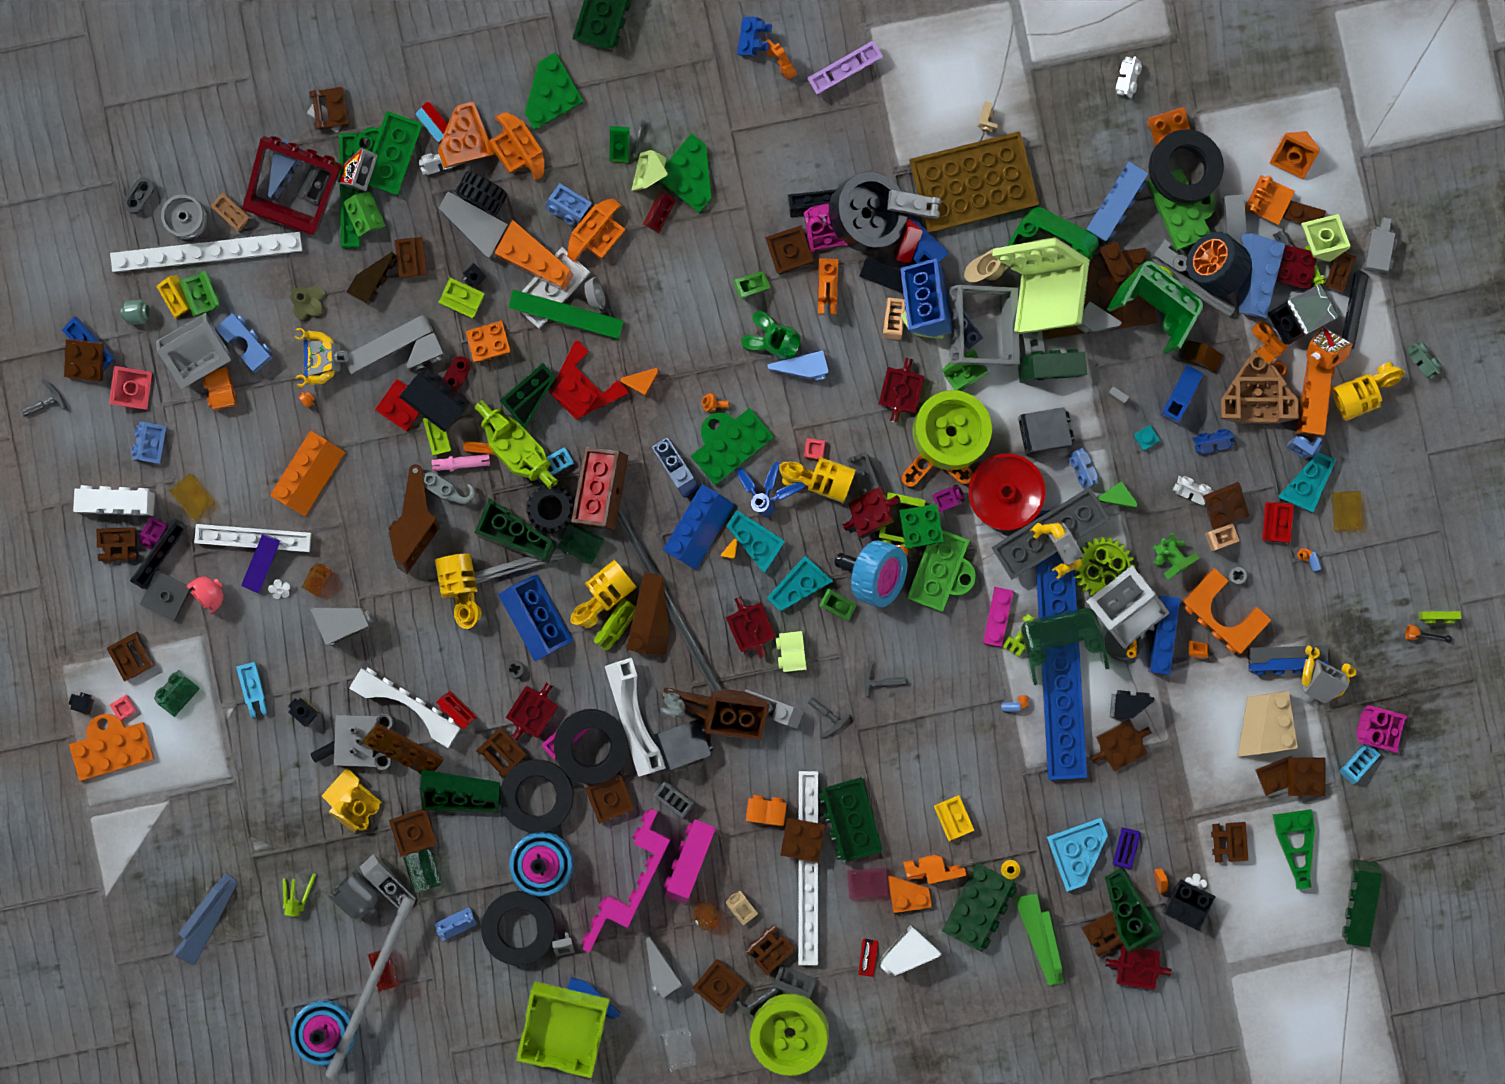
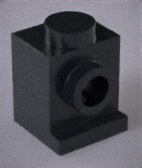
M303 697L295 698L288 706L290 708L288 713L304 727H308L320 713ZM300 707L304 708L305 710L304 714L302 715L298 713V709Z

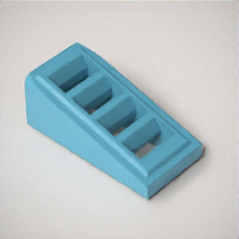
M565 447L546 457L551 462L550 467L553 471L550 473L553 476L574 464ZM559 455L563 456L564 460L566 461V464L562 463L561 459L559 458ZM555 458L556 462H557L558 465H559V468H557V467L555 466V464H554V462L552 461V459ZM540 478L537 479L540 484L543 483Z
M1364 744L1341 768L1339 773L1351 784H1355L1380 757V754L1372 746ZM1365 750L1373 758H1368L1363 751ZM1359 756L1367 763L1366 765L1358 758ZM1354 762L1361 768V771L1353 765Z

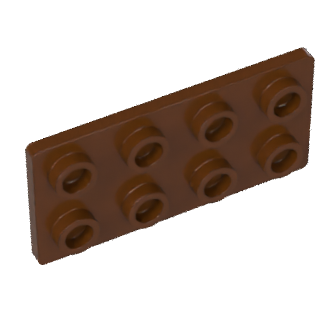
M379 723L372 727L362 741L370 749H374L386 757L396 760L403 766L417 771L420 775L422 769L436 771L444 761V757Z

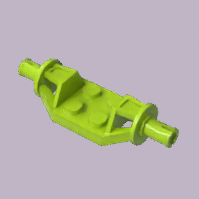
M484 400L480 401L481 405L477 403L475 410L484 418L481 426L485 429L489 448L514 475L527 477L531 481L540 478L548 489L552 488L551 484L555 486L558 480L548 471L551 462L547 460L543 448L520 423L504 414L501 408L492 410ZM529 465L532 468V470H529L525 467Z

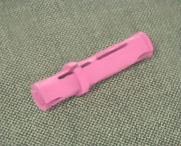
M487 454L432 459V465H437L433 466L432 470L433 472L441 470L454 471V469L490 466V457Z

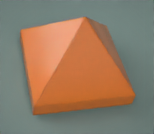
M1189 641V655L1195 659L1208 658V644Z

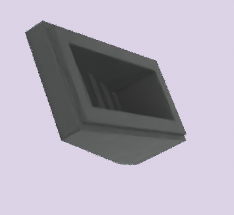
M666 781L662 783L654 794L656 799L684 820L690 816L697 806L696 803ZM667 788L670 789L666 797L662 798ZM675 793L676 796L673 798L671 803H669V799ZM681 798L682 801L680 802L678 807H674L678 800ZM688 803V806L685 808V810L681 812L685 804Z

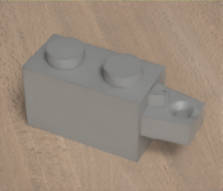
M1382 218L1380 227H1376V229H1372L1369 232L1362 269L1386 273L1389 269H1392L1394 258L1391 255L1392 250L1396 248L1397 239H1394V230L1390 229V218Z

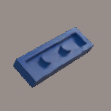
M77 316L73 317L62 329L68 338L100 342ZM105 346L103 371L115 359Z

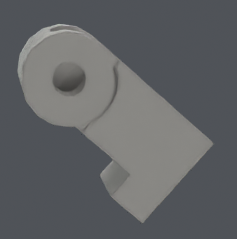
M1163 240L1152 258L1158 259L1179 273L1184 272L1187 268V257L1178 255L1169 249L1171 243Z

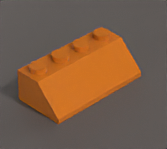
M310 430L270 496L306 517L346 452Z

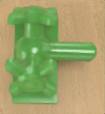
M1173 533L1170 534L1168 541L1162 538L1161 544L1153 546V549L1158 554L1154 561L1155 565H1162L1167 560L1172 565L1164 573L1168 580L1186 570L1200 559L1196 552L1188 557H1184L1177 546H1184L1185 541H1179Z

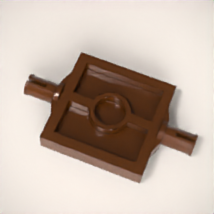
M1128 719L1096 736L1101 752L1091 756L1094 764L1105 759L1109 762L1112 770L1116 771L1148 754L1143 745L1142 738L1152 734V731L1148 726L1138 732L1131 720Z

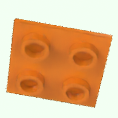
M1185 107L1150 117L1147 121L1155 146L1165 136L1174 131L1190 129Z
M1260 175L1245 205V210L1279 225L1295 191L1273 181V178L1266 175L1264 177Z
M502 320L466 331L474 363H480L488 359L492 360L491 358L493 357L496 359L497 356L508 355L511 352Z

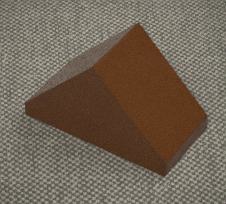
M1187 340L1180 358L1216 373L1223 354L1209 345Z

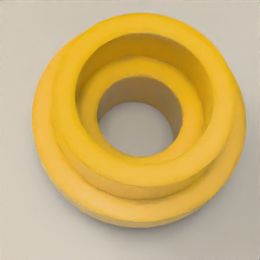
M1007 860L1001 866V873L1008 879H1015L1020 873V866L1014 860ZM1009 866L1014 867L1013 873L1007 872Z

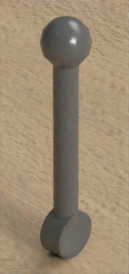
M646 120L641 121L635 148L631 153L633 159L638 157L637 152Z

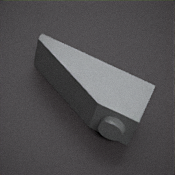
M648 936L646 943L653 983L651 988L657 996L661 995L664 998L680 987L682 982L653 939Z

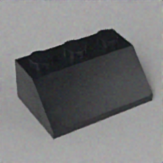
M427 368L419 372L399 396L443 432L448 430L462 417L471 403L463 394L458 393L449 383L441 380L432 370Z

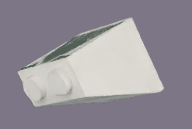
M910 925L880 958L882 963L880 966L889 975L891 973L898 975L939 957L941 953Z

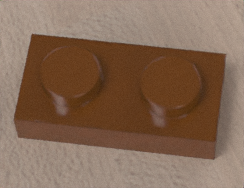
M1291 200L1283 219L1302 224L1324 218L1326 210Z
M1117 241L1099 249L1115 284L1127 279L1132 274Z
M1344 252L1333 260L1324 287L1343 293L1356 256Z

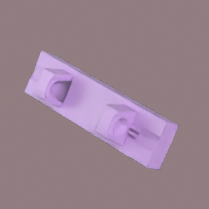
M873 40L811 75L807 80L815 94L818 95L880 60L883 56Z

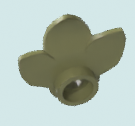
M311 286L307 289L303 287L293 289L290 299L294 304L293 313L295 317L303 321L307 314L322 316L323 307L319 300L325 297V291L316 286ZM298 293L303 294L304 297L302 300L297 299Z

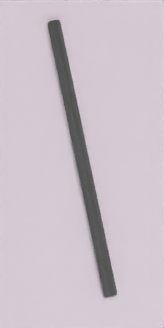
M619 507L617 524L644 572L657 574ZM664 587L667 613L712 692L723 690Z

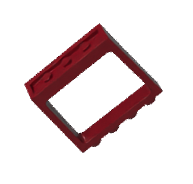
M263 136L259 142L241 210L314 235L320 227L343 164L335 162V158L325 155L321 157L317 155L315 150L306 149L305 151L299 149V145L290 142L285 144L281 142L279 137L270 136L269 138ZM267 148L330 171L331 175L315 217L256 195Z

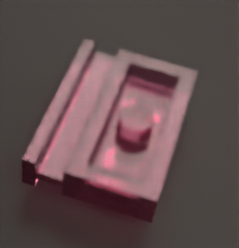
M885 867L847 870L849 899L888 896Z

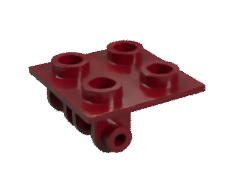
M1285 245L1276 282L1310 289L1317 258L1313 257L1310 250Z

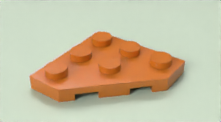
M474 102L461 104L454 108L437 150L444 168L494 155Z

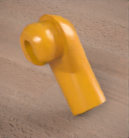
M1137 639L1127 646V656L1130 658L1135 657L1137 654Z

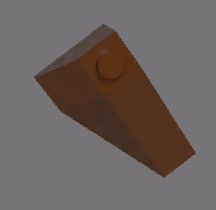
M644 572L626 650L643 654H666L670 635L664 580L661 575Z

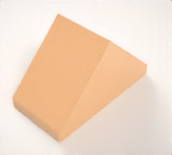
M1233 523L1205 533L1211 551L1239 541Z

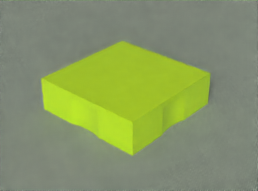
M534 981L516 1061L541 1067H553L566 1073L592 1078L610 999Z

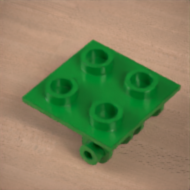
M938 504L899 510L905 548L944 542Z

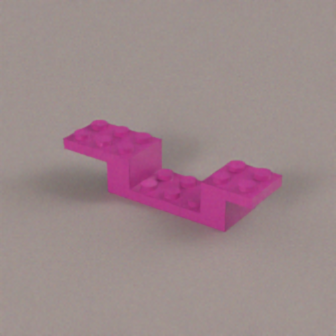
M651 808L650 811H645L641 819L644 823L641 828L638 827L632 837L635 839V845L653 853L654 856H649L645 864L648 867L646 873L641 872L636 882L639 887L637 891L633 889L628 899L631 903L629 904L611 894L607 898L604 897L598 907L601 909L600 914H595L590 926L593 927L591 932L587 931L581 944H584L583 950L591 951L606 918L625 927L629 926L671 839L651 829L658 810Z

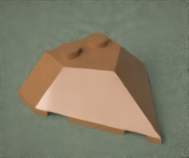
M1257 344L1221 398V419L1237 424H1277L1297 420L1299 418L1298 399L1287 387V383L1272 362L1268 364L1257 353L1261 348L1259 344Z

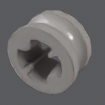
M1236 567L1230 570L1228 577L1233 584H1242L1247 579V573L1243 568ZM1234 571H1235V572H1240V571H1241V573H1242V575H1241V576H1242V579H1241V580H1240V579L1234 580V578H1233V576H1235V575H1233Z

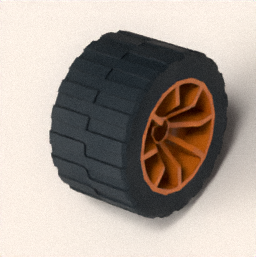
M1221 231L1211 232L1197 240L1188 253L1186 260L1188 276L1206 292L1218 297L1229 295L1238 290L1248 278L1252 263L1247 249L1229 234Z

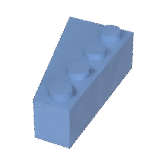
M1128 162L1086 229L1095 234L1098 241L1103 244L1107 240H1112L1116 233L1113 229L1117 224L1121 225L1126 217L1123 213L1127 208L1131 209L1136 201L1133 197L1137 191L1141 193L1146 185L1143 181L1148 173L1131 162Z
M1253 233L1242 234L1241 241H1243V247L1249 252L1252 263L1249 276L1240 288L1239 313L1254 318H1267L1285 244Z

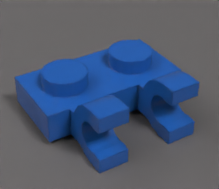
M743 17L737 55L756 56L757 50L768 51L769 43L762 42L759 39L760 32H771L772 24H765V21H762L759 17Z

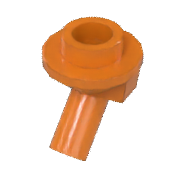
M708 393L702 399V406L704 411L714 412L715 408H729L730 402L717 401L716 395Z

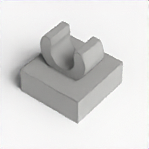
M567 932L565 933V939L559 940L557 934L554 936L555 941H552L556 957L575 953L572 939Z

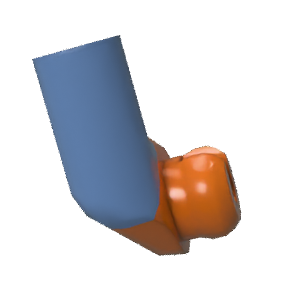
M1301 548L1298 551L1297 557L1300 560L1309 562L1313 572L1322 569L1316 552L1307 548Z
M1018 696V702H1003L1002 712H1018L1028 707V696Z

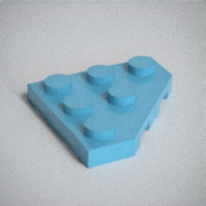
M1101 817L1047 836L1066 892L1084 886L1096 863L1103 844L1108 837Z

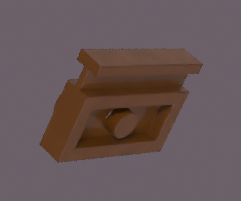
M423 237L395 240L399 278L427 275Z
M1288 757L1255 769L1265 796L1288 787Z

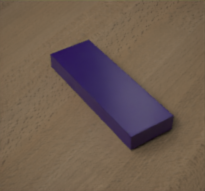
M264 533L262 534L242 582V587L256 593L260 592L281 540Z

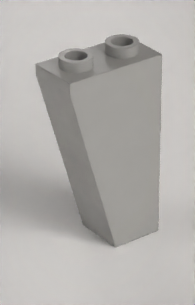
M447 192L439 206L440 211L487 259L496 258L495 251L509 227L508 224Z

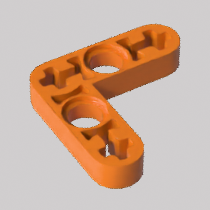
M919 455L902 474V483L907 487L915 486L931 469L933 464L928 461V467L924 470L920 469L917 465L918 460L925 458ZM914 466L922 475L919 476L917 473L913 478L915 482L912 483L910 481L907 483L905 475H911L914 472L911 468ZM969 467L960 469L963 473L965 471L969 473L967 475L968 480H961V474L958 472L953 474L952 471L954 470H945L960 484H968L973 475Z

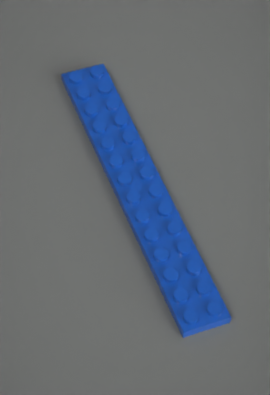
M1041 510L1038 516L1033 521L1045 515L1051 510ZM1058 552L1035 565L1048 780L1087 778L1075 571L1067 572L1062 577L1056 578L1059 574L1056 570L1052 571V569L1059 564H1064Z

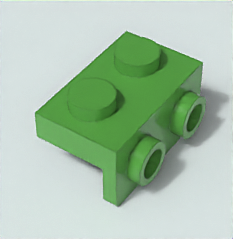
M371 191L355 194L344 201L345 208L358 236L385 227Z
M205 270L201 271L198 275L180 281L193 317L214 311L219 306V297L216 292L214 293L212 280Z
M974 349L964 353V358H979ZM949 362L942 369L951 387L958 391H963L989 374L985 365L951 364Z

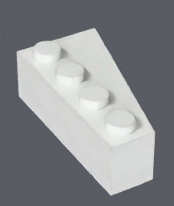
M81 485L80 489L74 490L73 512L154 516L155 493L150 492L148 488H138V491L130 490L128 487H119V490H111V487L100 486V489H92V486Z

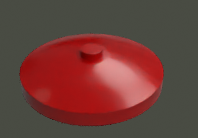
M1007 453L992 456L982 462L971 477L969 484L971 507L983 523L994 529L1004 531L1020 529L1031 523L1038 516L1044 505L1046 488L1042 474L1031 461L1020 455Z

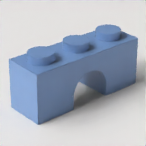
M232 313L215 329L229 344L241 338L247 341V351L241 358L256 373L273 358L270 355L272 351L265 343L261 345L258 342L259 336L253 329L249 331L244 326L247 322L240 315L236 316Z

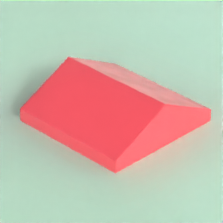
M114 366L109 404L147 410L152 372Z

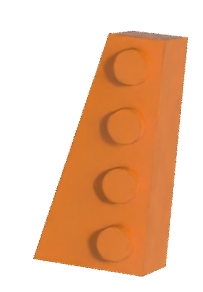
M514 220L511 221L495 251L496 256L565 291L574 276L572 271Z
M1307 359L1296 435L1312 438L1325 436L1326 420L1329 412L1328 403L1332 393L1331 378L1334 377L1335 367L1325 369L1319 364L1311 366Z

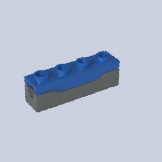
M1328 645L1311 646V654L1314 652L1315 647L1320 651V655L1314 658V661L1318 659L1328 664ZM1307 646L1248 648L1249 671H1254V675H1265L1266 671L1273 670V674H1285V670H1292V674L1303 673L1305 661L1309 658L1305 653Z

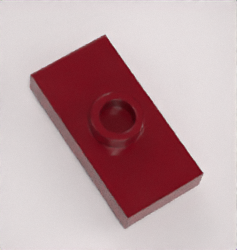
M659 191L643 225L656 233H660L676 199L663 191Z

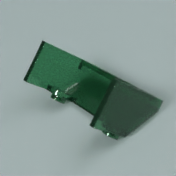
M1083 608L1029 620L1021 626L1029 674L1034 685H1038L1034 666H1039L1046 662L1048 657L1047 648L1083 640L1086 649L1092 653L1099 652L1105 669H1110L1096 613L1091 608Z

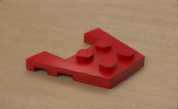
M576 339L549 393L551 394L556 389L557 385L569 372L598 395V398L583 415L585 416L627 395L629 391L616 380L602 393L576 367L589 353ZM556 399L576 420L581 418L575 412H573L571 409L565 406L562 402Z

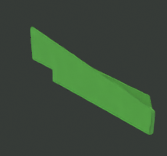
M1037 893L1015 897V903L1048 985L1064 983L1062 966L1049 911H1041Z

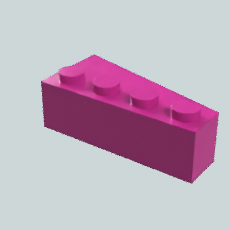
M695 819L693 824H688L685 832L688 837L686 842L682 841L678 852L681 855L679 860L675 859L671 870H674L672 878L667 877L664 885L667 890L664 897L686 905L716 827Z

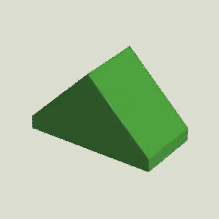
M1122 481L1097 497L1099 502L1130 508L1137 507L1136 501Z

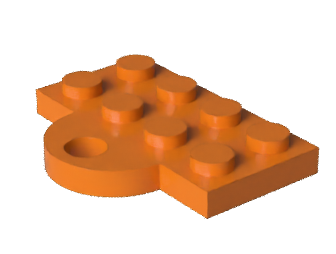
M101 714L93 718L87 727V739L69 744L79 781L154 759L144 722L125 727L124 723L112 714ZM102 718H105L109 723L108 727L104 730L99 727V721Z

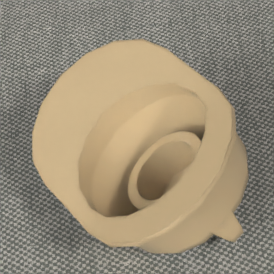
M992 249L971 261L964 271V277L970 283L983 279L996 280L1008 266L992 256Z

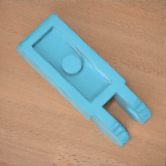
M256 662L237 666L236 669L244 700L248 705L251 718L256 717V710L252 703L259 701L262 714H268Z

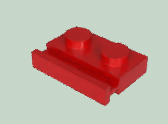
M569 372L551 393V395L581 418L598 398L595 392Z
M1265 502L1262 540L1291 542L1294 504Z
M451 691L444 694L436 702L440 710L452 717L454 723L463 729L477 718Z

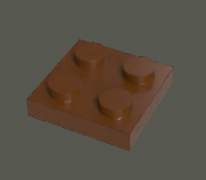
M802 226L765 237L777 274L813 263Z
M71 338L66 339L64 377L103 381L104 343Z
M1239 482L1203 495L1213 530L1249 516Z
M1288 757V796H1325V757Z
M621 774L605 782L593 784L585 788L599 824L635 810Z
M420 809L389 820L401 857L438 844L427 810Z
M787 817L780 856L819 862L825 824Z
M716 959L692 989L722 1013L746 983L719 959Z

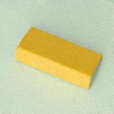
M177 275L167 277L156 286L175 319L191 311Z
M347 767L324 792L322 797L333 807L356 781L360 782L361 779Z

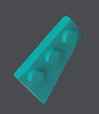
M1318 452L1277 498L1313 513L1336 460Z
M736 510L727 524V528L763 573H765L785 541L738 510Z
M804 556L766 599L782 611L830 584L833 580Z

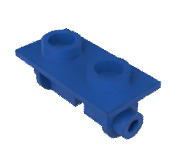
M1220 429L1216 433H1201L1198 437H1193V441L1196 444V453L1213 452L1214 444H1216L1217 450L1231 448L1234 445L1233 433L1227 429Z

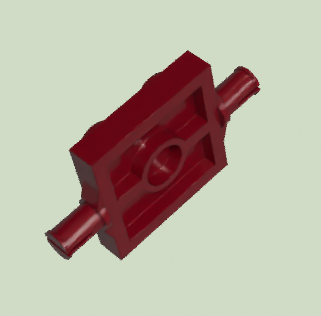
M905 358L904 366L901 369L887 367L878 405L892 409L890 418L892 422L896 415L894 422L898 423L900 412L916 413L925 376L911 371L913 359Z
M878 487L848 503L852 519L843 523V528L847 531L855 526L858 537L863 539L893 523L891 507L901 502L899 496L896 495L888 500L884 489Z
M742 596L738 597L741 604L735 598L734 600L739 610L725 618L740 652L756 648L760 659L763 658L761 651L764 657H766L767 654L763 645L767 641L776 638L761 602L753 606H745Z
M546 682L541 691H535L529 686H525L505 717L517 727L511 738H515L518 742L523 732L530 733L534 737L539 738L558 708V705L550 701L547 696L553 687Z
M1124 945L1121 946L1118 960L1106 958V962L1109 963H1105V967L1116 968V984L1155 990L1156 980L1159 975L1171 976L1169 972H1172V968L1160 967L1161 951L1142 948L1128 952Z

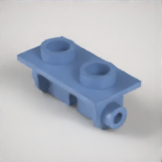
M1081 448L1068 454L1070 465L1074 468L1077 480L1083 489L1099 483L1097 480L1099 477L1094 467L1092 466L1087 469L1086 465L1092 463L1087 451Z
M470 907L435 923L437 934L441 937L442 941L477 925Z

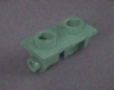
M1418 340L1415 343L1416 347L1411 345L1406 349L1409 352L1407 354L1415 364L1422 360L1423 364L1418 368L1426 378L1432 379L1436 376L1435 371L1438 374L1442 371L1440 368L1441 364L1435 357L1432 358L1428 353L1430 350L1426 344L1420 343Z

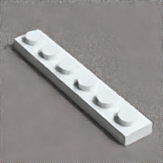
M196 524L194 543L257 548L260 538L264 533L281 540L277 550L310 552L312 533Z

